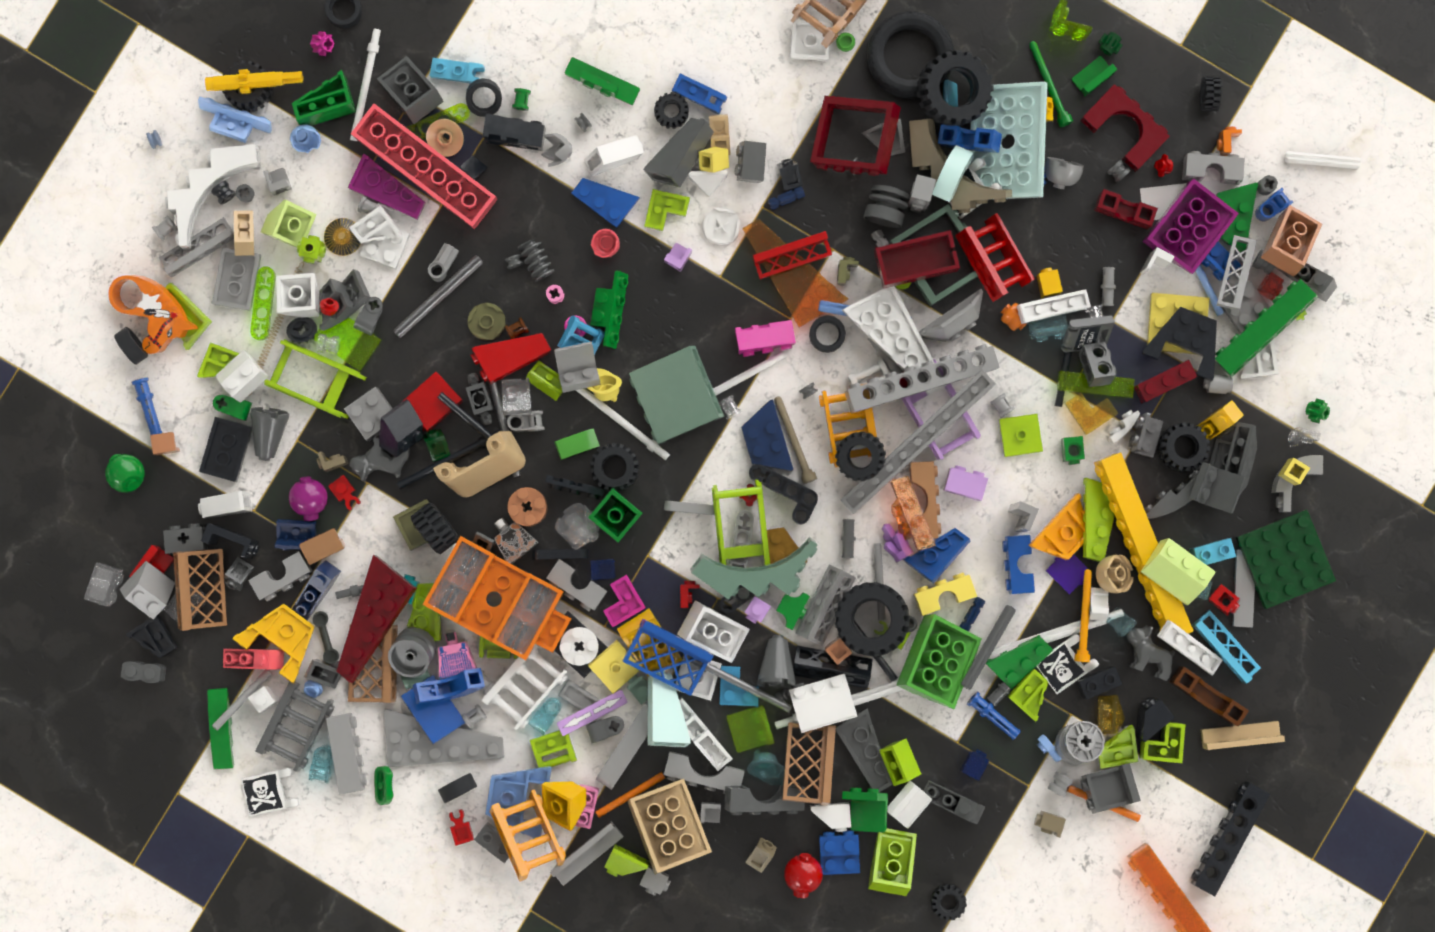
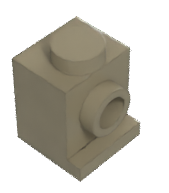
M1041 810L1040 814L1036 815L1034 825L1041 827V831L1052 835V832H1054L1056 837L1061 838L1066 819Z

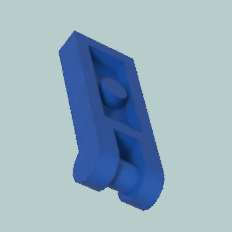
M681 73L672 88V92L675 94L678 93L680 96L716 114H720L721 106L728 98L723 93ZM711 97L716 98L714 104L709 102Z

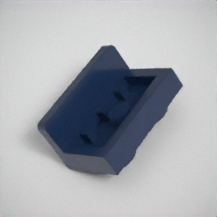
M278 519L276 522L277 540L275 548H280L284 551L291 549L302 551L299 546L300 543L316 536V521Z

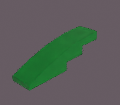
M208 689V716L213 768H233L232 718L230 717L218 731L212 726L230 707L228 689Z

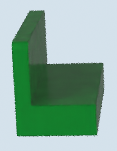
M1099 56L1071 80L1086 97L1115 74L1118 69L1114 64L1109 66L1102 56Z

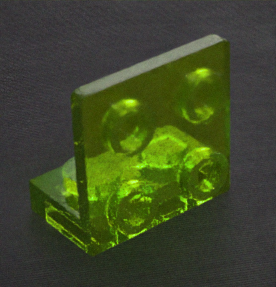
M1059 0L1053 12L1049 31H1053V34L1058 36H1064V34L1072 36L1071 38L1077 41L1086 40L1093 27L1065 20L1069 12V8L1066 7L1068 1Z
M763 705L727 715L729 728L738 753L762 745L774 744Z

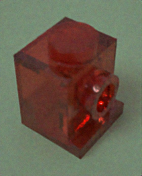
M1270 272L1264 277L1257 290L1261 295L1273 301L1275 296H1278L1282 291L1284 280Z

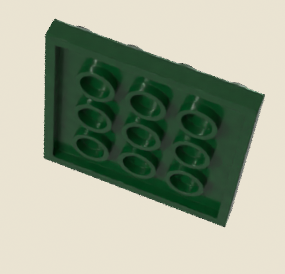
M1303 510L1236 537L1264 609L1336 581L1308 510Z

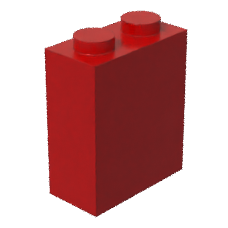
M438 372L432 374L406 398L410 401L422 421L423 431L425 429L427 431L432 430L452 412L449 407L437 398L441 392L458 406L464 402Z

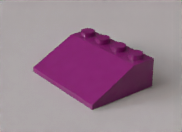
M1193 178L1187 182L1142 242L1153 250L1158 247L1173 255L1172 263L1193 274L1239 213Z

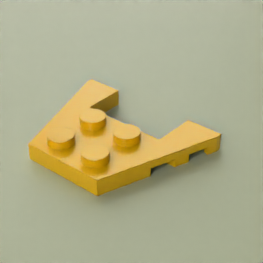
M282 604L264 616L263 619L250 625L240 634L235 635L232 639L247 650L259 635L266 638L291 657L279 674L294 684L315 626L288 606Z

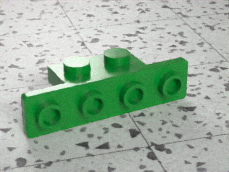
M574 57L571 58L564 72L566 76L582 82L583 86L589 89L595 88L606 97L612 96L629 105L634 104L640 92L639 87Z
M615 271L612 289L596 288L590 323L594 327L606 328L603 346L612 349L617 348L626 287L628 286V274L621 271Z

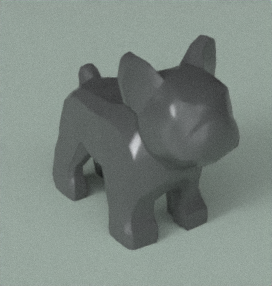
M374 437V446L366 454L353 457L350 460L349 466L360 476V480L363 482L375 470L388 472L399 478L404 463L408 460L410 449L398 457H391L383 451V448L379 447L380 439Z
M1145 625L1143 628L1130 629L1126 637L1134 648L1135 658L1129 667L1143 671L1147 663H1156L1158 671L1155 672L1154 677L1167 681L1172 672V658L1175 651H1168L1152 643V626Z

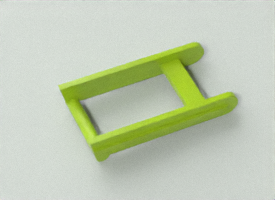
M285 339L281 340L280 344L284 345L285 348L270 381L266 379L264 385L339 418L342 416L348 419L349 416L334 408L349 374L364 381L367 377L361 375V372ZM292 349L338 369L323 404L277 384Z
M755 480L756 487L718 491L717 485H713L712 497L719 560L722 564L726 565V560L761 555H763L764 565L770 564L762 483L759 480ZM757 495L762 543L724 548L719 499Z

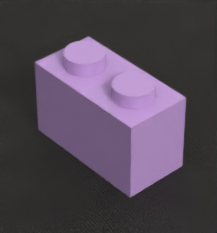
M955 465L954 468H949L943 491L982 501L988 478L984 477V473L973 471L972 474L966 472V468Z

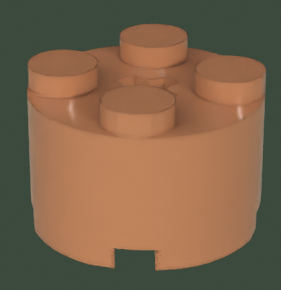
M529 487L520 488L509 498L508 513L512 520L519 525L526 527L535 526L541 523L547 515V501L544 495L536 489ZM531 502L532 510L525 512L524 504Z

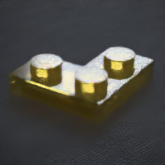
M1079 393L1065 403V406L1085 435L1119 414L1108 398L1091 408L1082 393Z

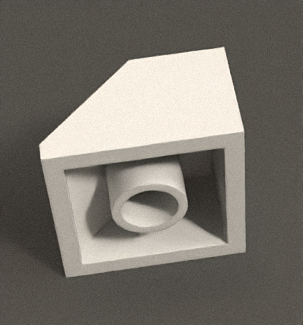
M246 350L241 351L216 375L223 388L232 398L240 403L269 377Z

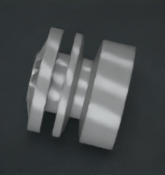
M1081 721L1064 726L1056 736L1055 747L1062 760L1069 764H1081L1093 761L1101 755L1105 739L1097 725Z

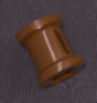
M521 317L519 321L510 326H504L511 339H515L525 332L529 333Z

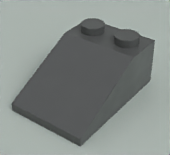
M407 56L377 78L379 83L413 124L444 102L433 84Z

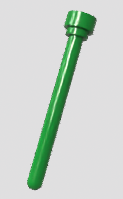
M1032 41L1029 46L1043 80L1047 83L1048 92L1058 113L1056 121L1059 128L1067 126L1073 122L1072 116L1067 111L1065 112L1037 43Z

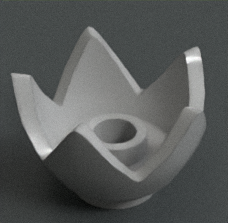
M558 133L544 135L553 144L551 148L541 154L544 158L554 161L549 163L548 167L559 165L571 156L572 145L564 136Z

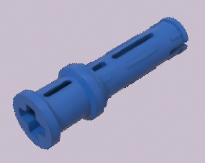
M146 377L132 381L131 383L135 386L137 393L136 399L138 402H141L150 435L161 434L162 431L152 401L154 395L150 392L148 385L149 378ZM148 409H150L154 425L152 424Z
M978 691L967 702L968 706L975 708L981 717L986 716L1012 740L1019 735L1020 730L993 708V704L983 699Z

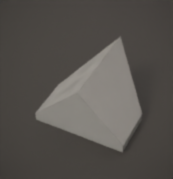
M898 119L891 156L905 153L900 119ZM884 123L862 132L878 148Z

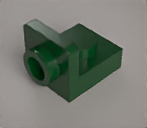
M433 429L423 435L432 462L451 455L441 429Z

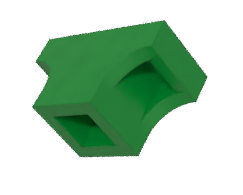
M804 592L798 597H790L784 594L776 611L785 617V627L793 630L798 618L803 619L807 611L804 607L810 597Z

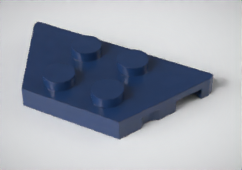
M772 399L753 415L741 429L752 464L792 471L794 470Z

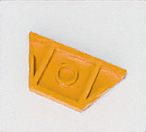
M1076 493L1029 544L1031 548L1064 560H1069L1082 546L1083 532H1085V522H1083L1085 510H1083L1080 501L1082 497L1079 493Z

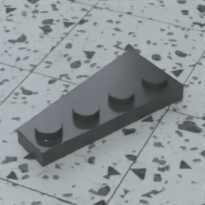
M868 708L859 712L857 717L848 719L837 726L835 730L871 788L879 789V792L891 786L892 782L879 752L881 748Z

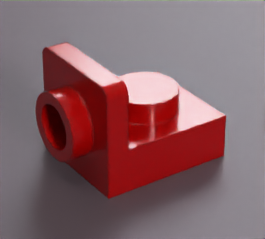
M684 581V585H680L681 608H688V604H692V592H688V588H700V584H696V581Z

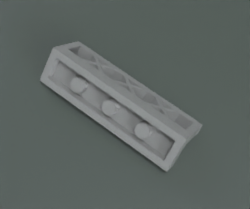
M223 217L191 238V246L195 247L191 252L183 255L184 250L178 245L160 256L159 259L165 267L163 269L168 276L174 277L234 239V232ZM224 224L226 230L215 235L217 227ZM204 235L211 237L210 240L199 245L201 237ZM172 255L178 257V260L170 265L165 260Z
M1236 235L1233 238L1216 305L1231 309L1230 315L1238 316L1257 243V240ZM1236 242L1248 244L1247 249L1240 253L1235 247ZM1239 258L1242 262V267L1235 270L1231 262ZM1235 275L1238 284L1231 287L1227 279ZM1230 292L1234 297L1233 304L1222 301L1223 296Z
M1021 501L1011 504L1008 512L1020 517L1014 531L1018 533L1030 531L1039 509Z
M829 564L798 626L796 634L823 646L836 619L835 611H837L838 603L844 597L843 595L850 591L856 577ZM845 576L848 578L846 584L841 587V582ZM838 595L837 602L833 604L834 596ZM829 612L828 620L824 621L825 614ZM821 629V634L817 640L814 637L817 631Z
M611 821L569 855L563 865H557L550 872L553 877L556 876L564 886L623 838V834Z

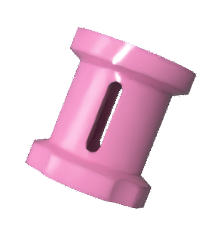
M551 285L547 288L546 296L552 304H558L563 301L564 293L560 286ZM558 290L560 296H556L553 299L551 292L555 293Z

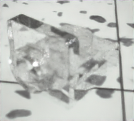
M1300 427L1294 428L1288 437L1289 446L1297 447L1300 438L1302 442L1312 444L1313 441H1319L1321 433Z

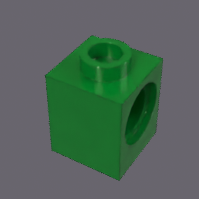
M1083 436L1061 439L1063 462L1068 461V465L1080 464V460L1085 459ZM1070 446L1077 448L1076 456L1069 454L1068 449Z

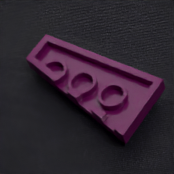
M363 154L348 188L418 220L425 202L367 155Z

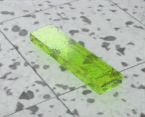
M1058 371L1057 390L1133 398L1135 379L1115 377L1110 385L1089 387L1085 373Z

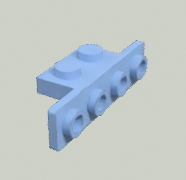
M199 97L198 99L200 109L215 114L209 126L210 131L246 143L253 128L267 133L272 131L271 122L265 117H257L248 111H240L228 104L217 103L211 98Z

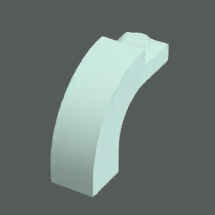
M957 145L954 147L939 175L932 195L948 202L953 199L964 172L974 159V152Z

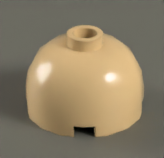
M1111 555L1103 558L1096 568V579L1099 586L1110 593L1128 591L1133 583V577H1131L1130 571H1133L1132 565L1124 555Z

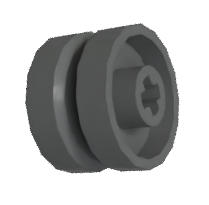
M412 627L404 629L399 633L388 652V660L391 667L404 677L413 678L421 676L426 672L436 654L434 638L421 628Z

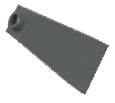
M691 117L643 170L654 181L680 188L699 158V151L705 148L714 133L709 126V122L703 118L696 119Z

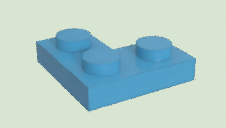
M721 666V670L740 679V667ZM721 678L720 705L758 706L757 696Z

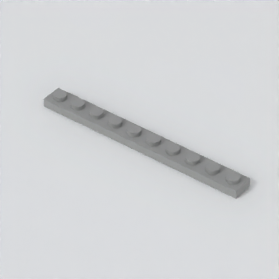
M984 370L980 371L886 458L882 470L871 479L859 482L841 499L842 503L852 514H855L992 389L996 383Z

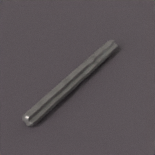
M475 255L402 321L393 330L394 333L401 338L483 264L479 256Z

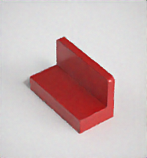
M151 545L129 577L145 561L164 574L174 561V557L165 554V551L157 545Z

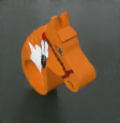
M124 275L116 278L111 283L108 295L114 309L120 313L144 316L149 319L147 327L149 334L142 342V347L147 353H162L173 339L183 338L188 330L198 329L197 325L187 319L186 313L176 298L155 280L138 275ZM128 280L134 281L143 294L142 301L133 309L125 306L120 297L121 287Z

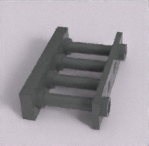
M289 681L255 752L262 755L272 751L296 763L293 770L297 772L301 768L304 769L309 760L306 757L326 717L331 716L335 706H333L334 700H327L326 704L300 692V689H298L299 683L295 682L292 684ZM292 699H298L321 710L318 721L292 710V707L289 706ZM289 716L313 728L309 739L283 727V724H281L283 717ZM275 734H281L304 745L305 747L301 755L298 756L275 745L274 741H272Z

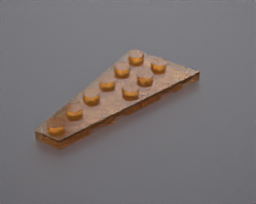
M760 219L742 228L756 254L787 244ZM796 254L795 258L801 261L805 260L800 255ZM781 256L777 264L783 267L788 266L791 258ZM768 262L762 263L766 272H770L773 265ZM809 263L769 276L798 328L826 313L818 310L821 300L840 304L849 300Z

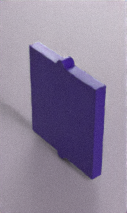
M1074 554L1069 560L1055 558V561L1045 570L1068 594H1071L1078 585L1083 584L1084 571L1088 569Z

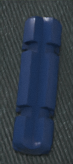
M800 186L795 188V191L790 190L777 195L778 198L772 197L768 199L770 208L773 210L778 208V205L783 206L795 201V198H803L805 196L803 188Z
M980 597L975 598L974 605L970 607L964 617V622L959 626L968 632L972 627L971 624L975 622L979 615L980 608H983L985 600Z

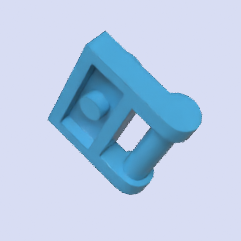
M571 316L568 320V326L557 346L563 348L591 342L574 333L576 328L593 336L592 345L595 355L605 332L581 322L576 316Z

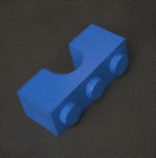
M941 125L938 144L954 149L957 145L972 151L999 153L1002 134L994 129L976 128V130H968L959 126Z
M1030 535L1007 536L1005 541H1002L1003 552H1006L1007 560H1004V571H1008L1005 587L1009 594L1035 593L1034 574L1022 573L1017 566L1018 559L1022 555L1032 554V549L1029 546L1031 543Z

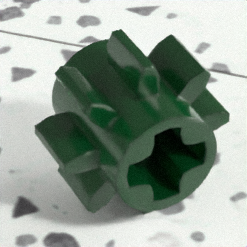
M1109 32L1108 35L1104 33L1098 42L1101 44L1099 49L1109 56L1113 53L1117 54L1123 46L1120 43L1122 39L1114 32Z

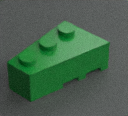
M342 69L330 80L322 82V85L317 89L309 91L292 103L296 121L299 125L308 124L313 126L356 112L347 78Z

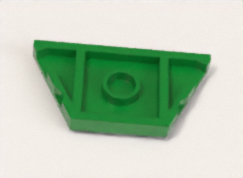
M1256 182L1216 194L1218 198L1239 213L1221 236L1222 241L1228 246H1232L1234 235L1245 238L1249 236L1258 187ZM1236 242L1235 247L1241 253L1246 250L1247 244Z

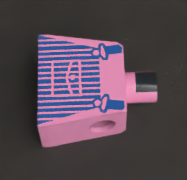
M456 632L445 634L447 646L438 647L439 678L454 676L463 670L476 669L477 666L467 641L458 643Z

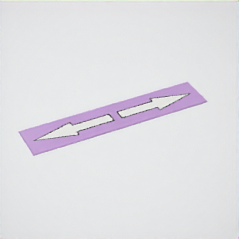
M621 689L557 722L562 736H565L628 702Z

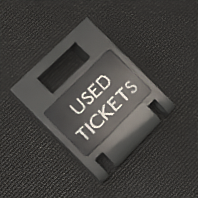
M1112 315L1071 320L1062 341V351H1080L1085 344L1105 342L1107 346L1115 324Z

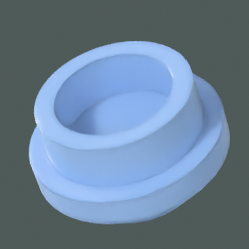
M308 680L304 684V693L312 698L320 696L323 692L320 683Z

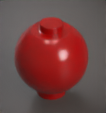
M801 853L790 859L784 870V878L788 887L793 890L795 897L807 898L809 893L815 891L821 884L823 871L820 863L808 853Z

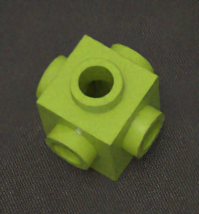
M309 235L308 238L302 237V241L298 242L297 253H299L298 256L303 259V262L310 264L315 262L321 263L322 258L325 257L326 247L320 241V237ZM309 245L313 246L311 251H308Z

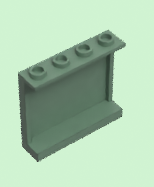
M688 346L629 373L631 377L629 379L630 384L636 389L638 394L637 401L640 406H643L645 411L644 418L652 428L651 435L658 444L665 443L667 440L724 417L696 346Z

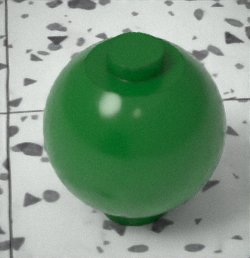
M115 454L109 459L105 470V477L112 489L128 493L140 487L145 477V470L143 464L136 457L128 454Z

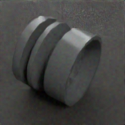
M872 185L871 192L873 194H870L868 199L876 204H867L863 218L885 227L901 228L905 214L898 209H907L908 204L905 202L909 201L910 195L892 186Z

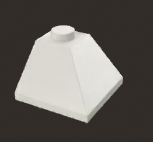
M315 273L276 276L278 314L299 318L321 316V313H319V290Z

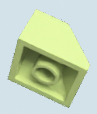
M283 200L267 215L261 233L297 248L298 242L302 241V237H308L316 214L288 200Z

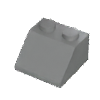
M145 561L120 588V591L126 600L154 619L167 605L175 582Z

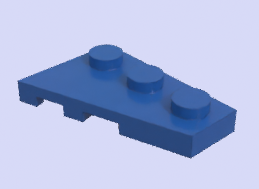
M582 178L571 192L573 196L616 228L640 199L638 196Z
M954 528L937 538L934 543L926 548L919 549V552L903 560L934 584L971 541L970 538Z

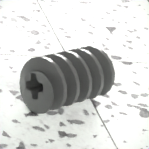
M532 239L518 246V250L523 251L521 256L526 258L524 263L529 265L528 271H533L530 275L531 278H537L534 282H538L550 276L555 270H548L551 262L545 263L544 261L548 256H541L545 249H538V247L542 243L535 242V239Z

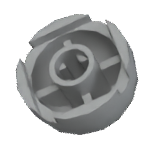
M1047 157L1045 174L1047 179L1054 183L1053 187L1065 189V186H1072L1080 180L1084 165L1072 161H1064V159Z

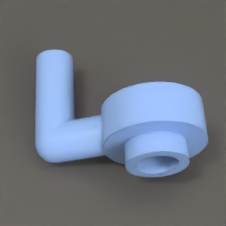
M1044 734L1037 738L1039 741L1037 746L1043 753L1047 751L1056 762L1062 759Z

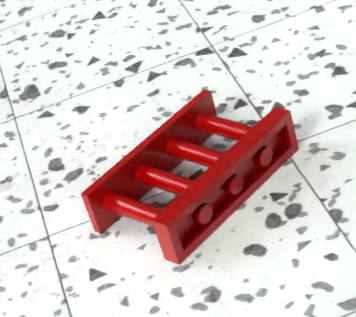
M998 213L984 221L987 226L973 231L972 227L969 226L955 235L992 302L1008 293L1006 288L1019 282L1021 287H1024L1035 280ZM991 232L996 242L983 248L978 238ZM1000 249L1005 259L993 265L987 255ZM1010 266L1014 276L1002 281L997 271Z

